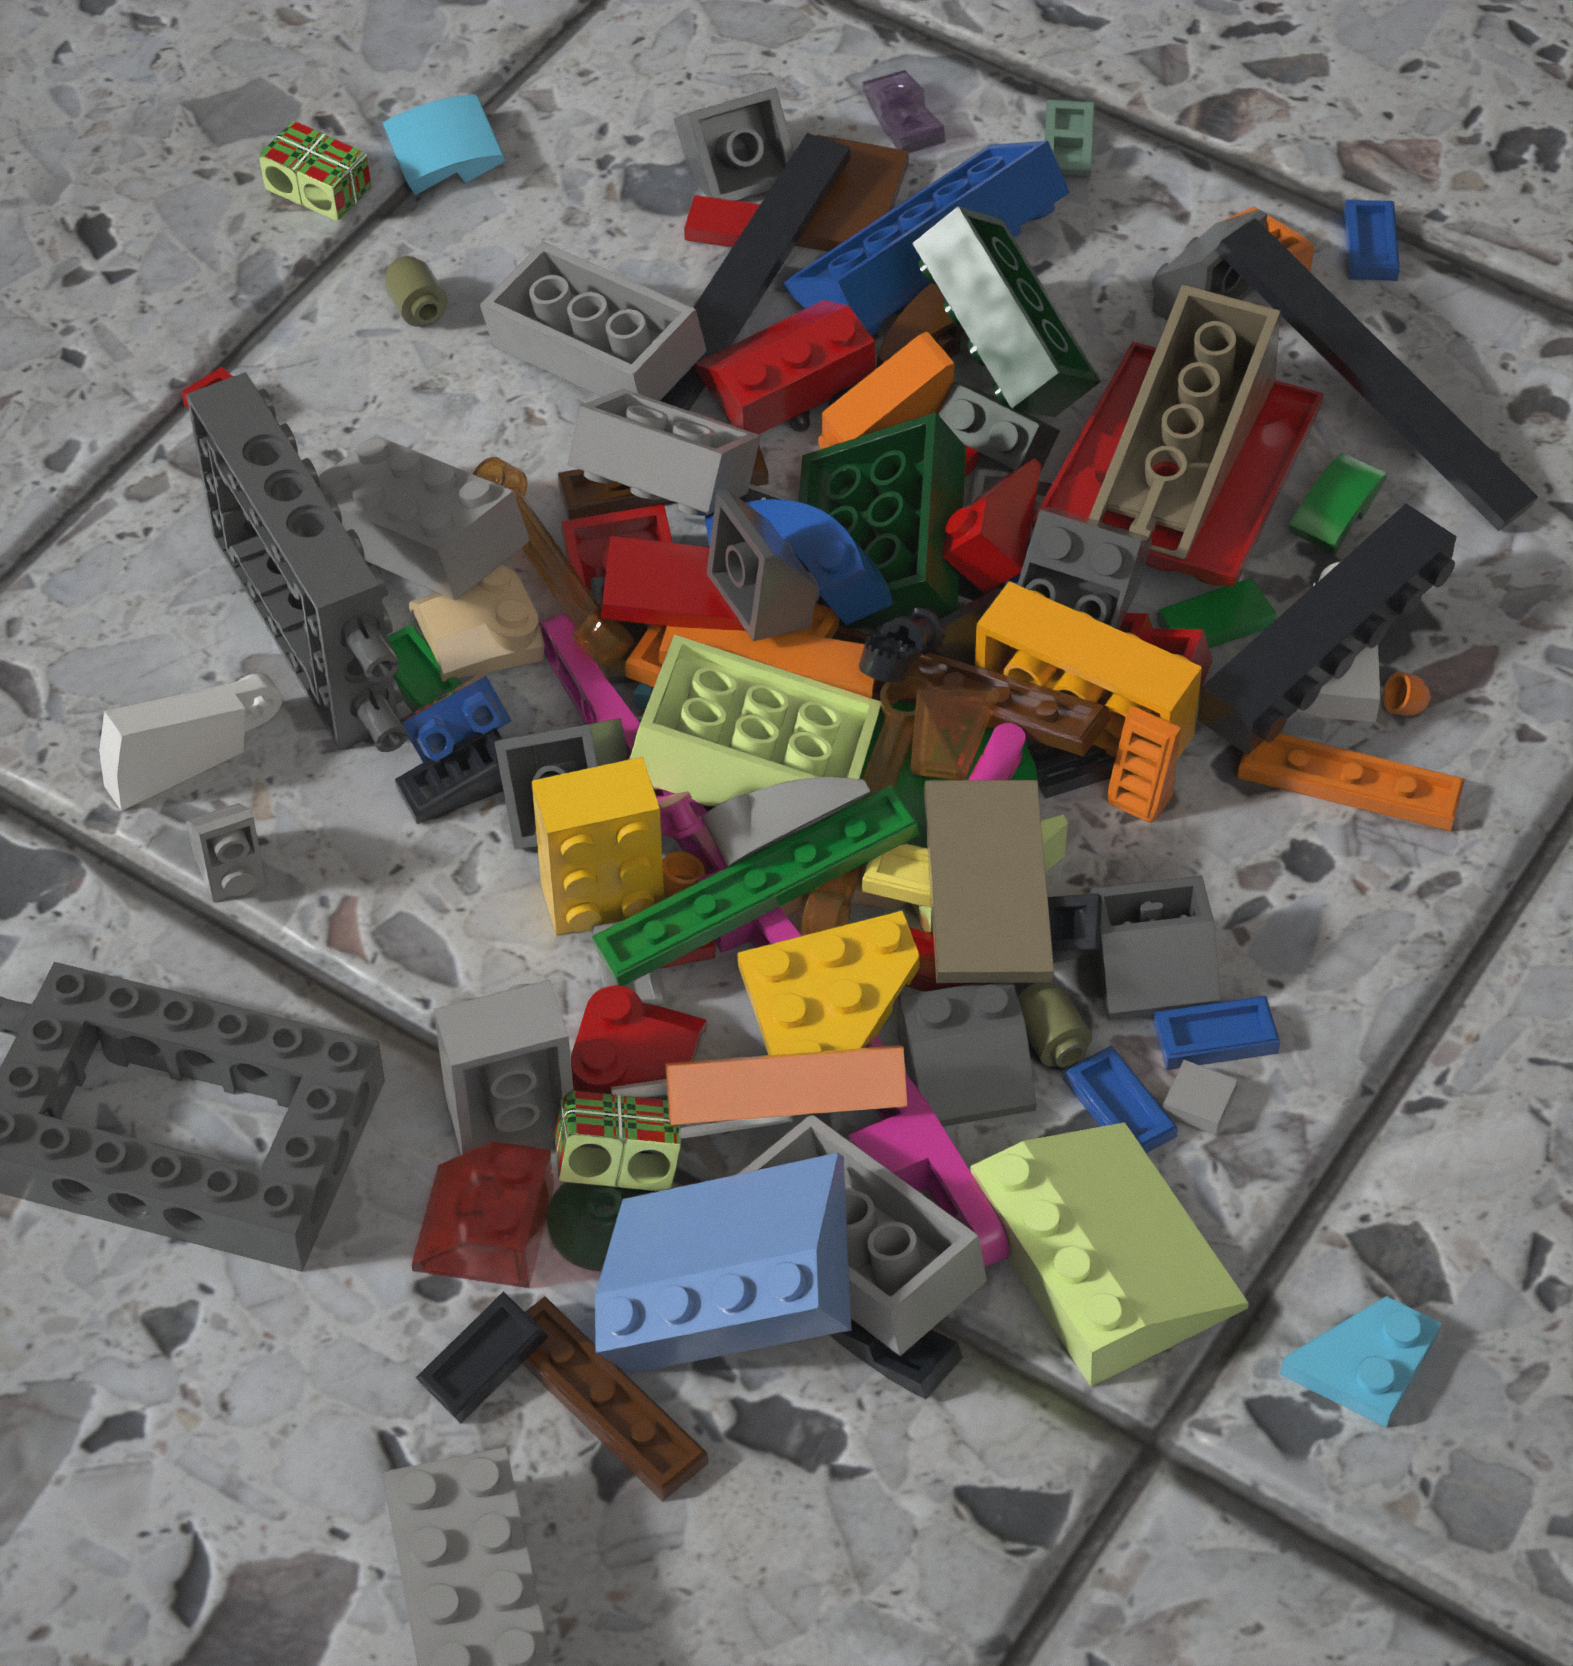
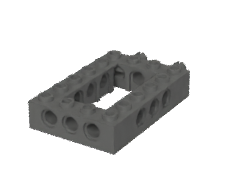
M244 372L187 393L213 540L339 750L370 738L374 740L376 748L381 752H391L400 748L408 738V731L397 717L396 704L402 702V696L393 674L397 671L399 664L387 640V634L393 632V627L388 612L382 604V598L388 596V590L381 571L376 565L368 567L364 560V549L354 529L346 531L343 527L342 516L335 498L331 493L323 495L319 489V478L309 458L301 460L297 454L298 448L295 437L287 423L278 424L273 402L265 389L258 391L248 374Z
M54 962L32 1004L0 996V1032L16 1037L0 1067V1194L303 1272L385 1082L379 1042ZM100 1040L104 1056L109 1062L116 1065L128 1067L129 1063L167 1072L171 1079L181 1081L182 1077H187L223 1086V1090L226 1093L235 1095L236 1090L275 1099L278 1106L288 1108L261 1170L62 1120L61 1116L76 1086L82 1087L86 1080L84 1069L98 1041Z

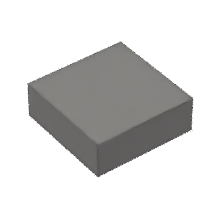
M1183 1060L1162 1109L1171 1119L1216 1135L1236 1093L1238 1079Z

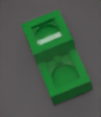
M1341 452L1323 472L1288 524L1290 533L1336 554L1357 517L1363 519L1385 482L1387 473Z

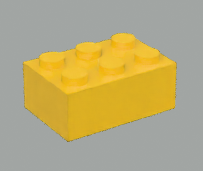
M643 757L532 780L541 885L556 936L571 932H587L592 930V926L623 921L664 900L660 807Z

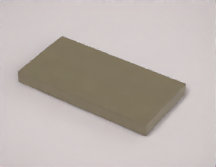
M1037 780L925 781L924 803L936 983L1052 982L1054 966Z

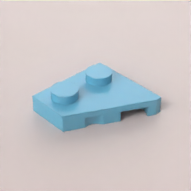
M1386 1296L1288 1354L1282 1362L1280 1375L1387 1428L1437 1339L1442 1323Z

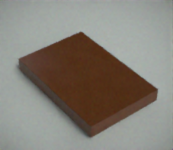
M817 135L849 146L851 159L795 246L829 252L894 208L909 164V151Z

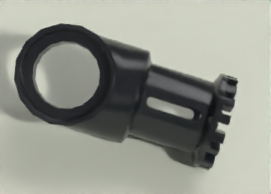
M920 606L905 613L903 616L886 622L880 633L866 638L858 665L859 670L879 681L889 683L903 682L906 679L910 664L917 661L922 655L938 649L943 644L942 641L945 639L943 632L946 628L939 623L941 618L937 617V612L930 611L929 607L922 608Z

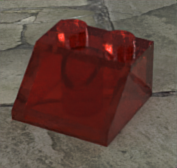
M491 1141L439 1164L411 1264L412 1271L530 1288L554 1190L550 1150Z

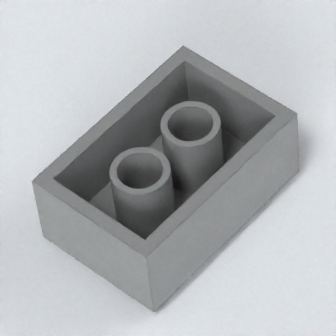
M620 389L580 406L567 465L583 470L584 476L589 480L607 484L615 481L630 486V492L638 497L652 500L662 497L678 503L677 508L682 512L704 516L714 511L717 491L727 489L738 498L748 493L761 435L625 389Z
M551 981L518 984L506 991L474 999L463 998L447 1006L435 1008L434 1016L447 1110L463 1163L468 1164L555 1141L554 1131L560 1101L566 1094L573 1092L569 1036Z

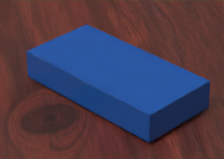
M1346 200L1344 220L1349 280L1398 281L1400 265L1394 201Z
M1266 996L1157 1011L1154 1014L1153 1024L1166 1070L1180 1068L1183 1060L1197 1065L1279 1053L1280 1039Z
M1112 1045L1064 1070L1063 1081L1100 1127L1125 1122L1146 1153L1177 1137L1178 1127Z

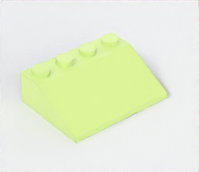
M674 634L639 725L630 759L644 758L653 789H662L675 794L689 791L692 799L705 806L715 807L739 795L749 794L787 781L814 777L859 779L882 702Z
M1125 1122L1021 1141L971 1166L972 1175L999 1217L1007 1235L1010 1247L1008 1260L1090 1387L1248 1309L1249 1302Z

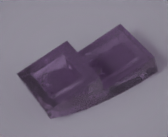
M906 70L862 82L864 94L877 120L897 149L907 150L909 153L946 143L944 125L925 106L924 89Z

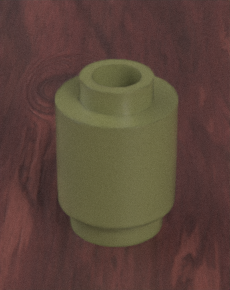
M403 256L394 260L388 266L385 273L386 291L408 324L417 327L429 325L443 315L448 304L447 295L430 267L424 261L413 256Z
M1037 982L1023 990L1019 994L1018 1000L1026 1024L1027 1038L1041 1062L1046 1066L1065 1068L1082 1060L1092 1041V1033L1067 992L1062 988L1056 987L1053 982Z

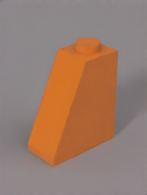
M928 331L918 335L822 412V435L818 438L819 448L824 449L934 412L939 414L954 382L955 363Z

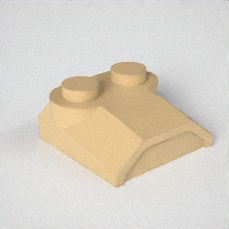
M499 565L457 600L436 592L409 601V610L411 614L415 615L423 635L437 660L442 682L454 676L455 678H463L483 672L488 673L543 661L545 646L541 628L538 624V614L519 575L510 567Z

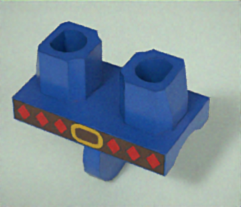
M484 672L447 693L444 692L437 696V699L400 719V722L406 727L408 738L422 762L428 759L438 761L453 752L454 744L475 732L485 734L494 728L499 729L512 721Z

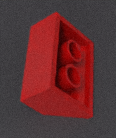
M822 300L695 363L694 370L733 426L761 434L853 388L875 370V341L849 305Z

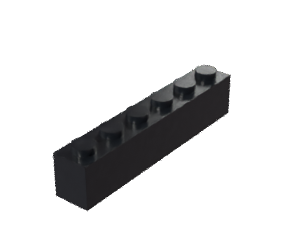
M1405 503L1202 686L1197 720L1247 755L1263 741L1268 743L1273 741L1280 734L1287 719L1298 709L1302 711L1308 709L1318 697L1321 688L1332 678L1340 679L1352 666L1355 657L1364 648H1374L1383 639L1388 627L1399 616L1403 618L1408 617L1418 606L1423 594L1432 586L1438 588L1447 581L1455 567V561L1452 559L1457 536Z

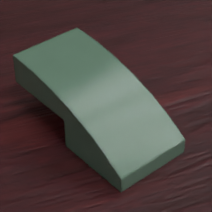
M1047 100L1045 141H1049L1062 175L1091 176L1094 102Z

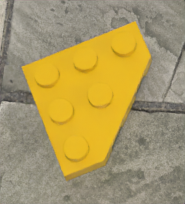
M903 910L737 952L738 967L768 1055L865 1048L866 1045L871 1046L892 1013L894 1001L905 984L910 985L920 969V955Z

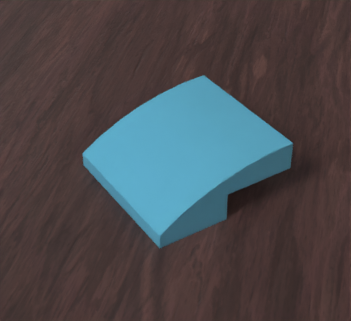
M476 94L460 95L432 101L409 109L382 122L406 182L415 195L455 173H458L466 184L506 161L482 103Z

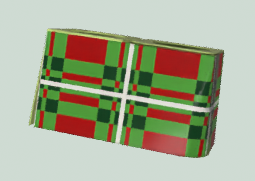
M293 121L259 153V161L266 190L340 222L372 186L367 154L349 170L362 155L363 151Z
M573 1091L561 1099L554 1131L559 1181L651 1191L671 1189L681 1145V1124L671 1125L669 1123L668 1100L585 1091ZM569 1134H579V1135H572V1136H570V1137L568 1138V1135H569ZM619 1139H627V1142L623 1145ZM585 1144H597L604 1147L605 1149L579 1146ZM644 1150H656L661 1152V1154H648L638 1152Z

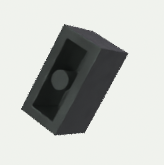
M953 382L938 414L964 445L1014 470L1035 458L1041 464V473L1060 432L1059 429L1021 410L1011 409L1010 406L1003 404L999 399L975 387L958 382Z

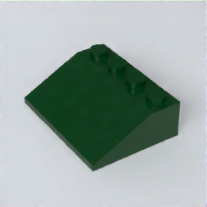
M936 412L802 455L798 502L822 510L846 529L883 575L893 601V605L849 625H846L840 619L839 625L848 628H877L920 606L922 608L929 607L930 611H936L938 618H943L957 610L959 571L942 557V551L946 535V524L957 510L963 508L966 446ZM819 595L817 604L831 608Z

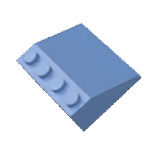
M839 1152L622 1199L595 1293L596 1353L630 1374L851 1330L844 1156Z

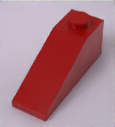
M1035 458L995 482L966 507L957 510L946 524L942 557L984 594L1022 571L1027 553L1041 464Z

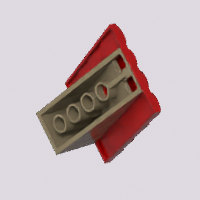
M1182 285L1157 348L1132 341L1032 519V530L1035 528L1040 509L1059 508L1153 538L1146 565L1161 571H1178L1192 575L1199 581L1209 585L1234 587L1239 581L1255 543L1259 540L1277 497L1287 481L1299 452L1302 451L1323 404L1324 393L1276 380L1281 311Z

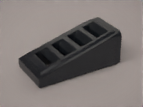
M497 728L485 734L475 732L454 744L453 752L438 761L428 759L395 779L396 787L417 824L503 792L494 742L503 739ZM471 769L472 774L465 777L462 771ZM449 777L453 785L445 788L441 779ZM429 785L434 796L426 800L420 787Z

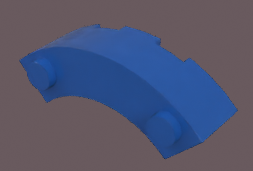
M771 499L745 502L766 517L780 536L789 541L794 555L806 571L811 572L815 576L819 587V595L846 625L893 605L891 593L879 569L846 529L833 517L820 509L796 501ZM714 512L705 515L709 547Z

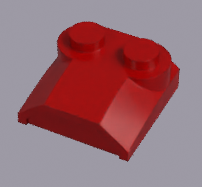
M664 504L561 521V531L566 550V564L571 573L581 621L592 622L590 578L606 577L610 536L673 543Z
M607 986L596 991L587 1002L571 1054L573 1091L611 1094V1087L666 1079L665 1063L691 1062L695 1060L702 1033H705L707 1029V1020L642 1002L633 990L624 986Z

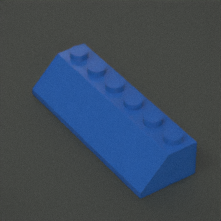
M1049 141L990 144L782 282L786 291L805 309L822 300L849 305L870 335L876 333L883 327L882 320L891 314L901 313L923 289L931 284L919 267L918 261L921 257L912 243L959 206L1003 219L1014 238L1022 232L1020 227L1029 220L1043 218L1055 210L1054 203L1070 192Z

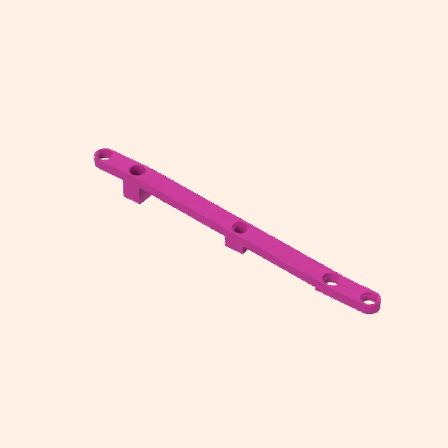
M562 613L540 621L538 624L544 641L545 656L584 723L590 724L621 718L628 758L630 759L640 725L639 720L605 677L568 615ZM654 789L658 796L675 794L662 789ZM692 799L689 802L696 816L703 817L708 812L702 804ZM706 825L687 837L681 839L674 838L683 852L690 853L699 858L705 867V875L696 879V883L728 868ZM778 907L714 941L720 952L723 953L748 942H751L753 947L757 948L802 935L783 910ZM876 1036L871 1046L866 1045L865 1048L883 1047L885 1045ZM905 1073L907 1106L874 1109L882 1121L849 1134L848 1141L918 1192L927 1189L937 1206L979 1235L985 1268L1007 1259L1010 1255V1247L999 1217L929 1103Z

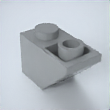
M237 803L186 820L193 855L213 903L229 897L245 895L253 889L266 885L254 817L249 808Z

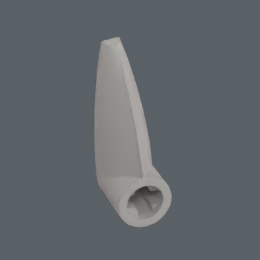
M839 777L798 779L734 797L703 815L702 819L727 867H730L841 811L871 794V791L865 780Z

